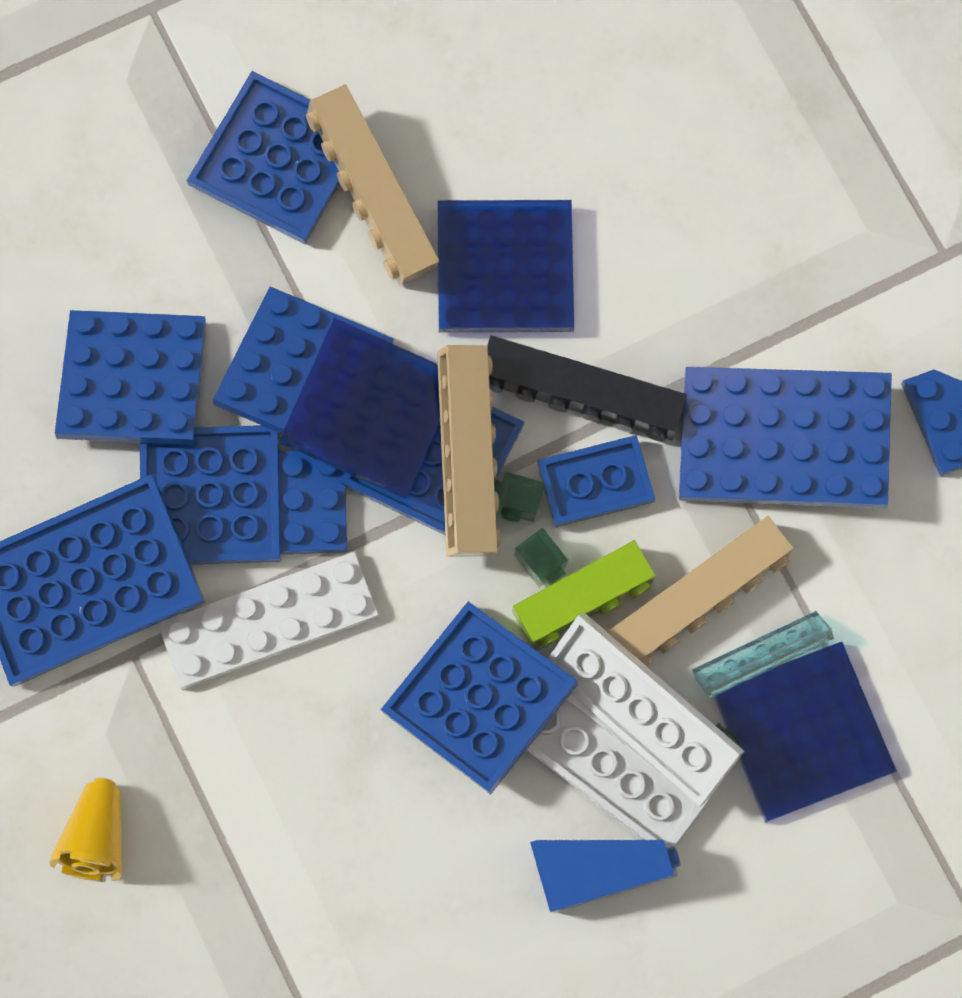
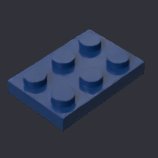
M637 435L537 460L555 528L655 502V496Z
M344 449L339 458L321 450L278 451L280 554L347 552L346 487L340 483L345 473Z

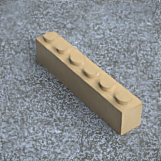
M344 84L310 100L308 113L306 114L307 122L313 132H319L323 140L321 147L329 162L334 161L339 170L337 172L338 181L344 191H350L354 199L352 206L359 220L364 219L370 229L368 237L371 244L376 250L380 249L386 259L383 261L388 276L392 280L396 278L399 286H402L435 270L439 259L347 85Z
M446 345L437 351L446 557L488 556L497 553V547H499L501 542L500 529L496 527L499 496L497 492H494L497 461L493 458L492 444H494L496 438L495 426L491 424L494 393L489 389V376L492 373L493 367L492 358L488 356L487 345Z
M767 516L614 626L607 633L644 665L648 666L652 663L649 658L658 650H661L663 654L671 650L680 642L677 637L687 629L691 634L700 629L708 622L705 616L715 609L718 613L726 610L735 602L733 596L742 589L747 594L763 582L760 576L771 570L775 574L790 562L787 557L794 548L772 519Z

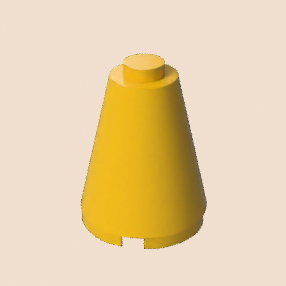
M95 778L94 782H89L85 785L51 855V867L55 868L58 863L62 865L61 873L90 881H101L102 875H111L110 881H116L121 878L123 870L121 790L115 786L114 781L106 778Z

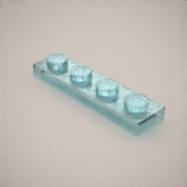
M814 611L692 670L696 681L707 696L711 698L746 680L755 678L759 674L780 664H784L805 652L818 648L822 644L833 640L834 636L831 627L817 611Z

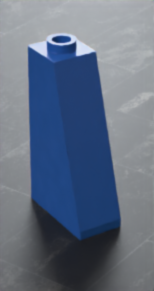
M535 840L530 842L550 912H559L678 876L676 868L681 866L675 845L669 847L666 840Z

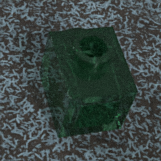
M505 471L503 480H496L494 484V492H497L499 496V509L497 512L501 513L500 517L511 522H520V519L534 523L545 483Z
M543 527L515 548V558L539 588L546 582L552 585L565 576L566 572L564 569L567 567L568 559Z

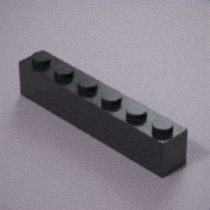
M490 335L487 347L488 356L492 358L493 367L492 373L489 376V389L493 392L500 393L506 390L516 393L515 396L518 399L526 402H535L536 399L548 403V407L559 412H567L569 409L581 413V417L589 421L600 422L602 419L614 423L613 426L622 431L632 432L635 429L647 433L646 436L655 441L665 442L666 439L673 441L687 394Z

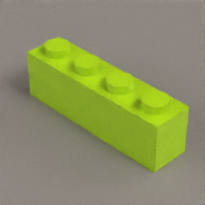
M633 540L513 605L512 613L531 647L533 648L540 644L542 648H545L561 638L559 633L570 628L578 615L585 613L590 617L600 611L603 615H606L620 607V600L632 595L633 599L651 590L649 584L653 583L655 574L636 541Z

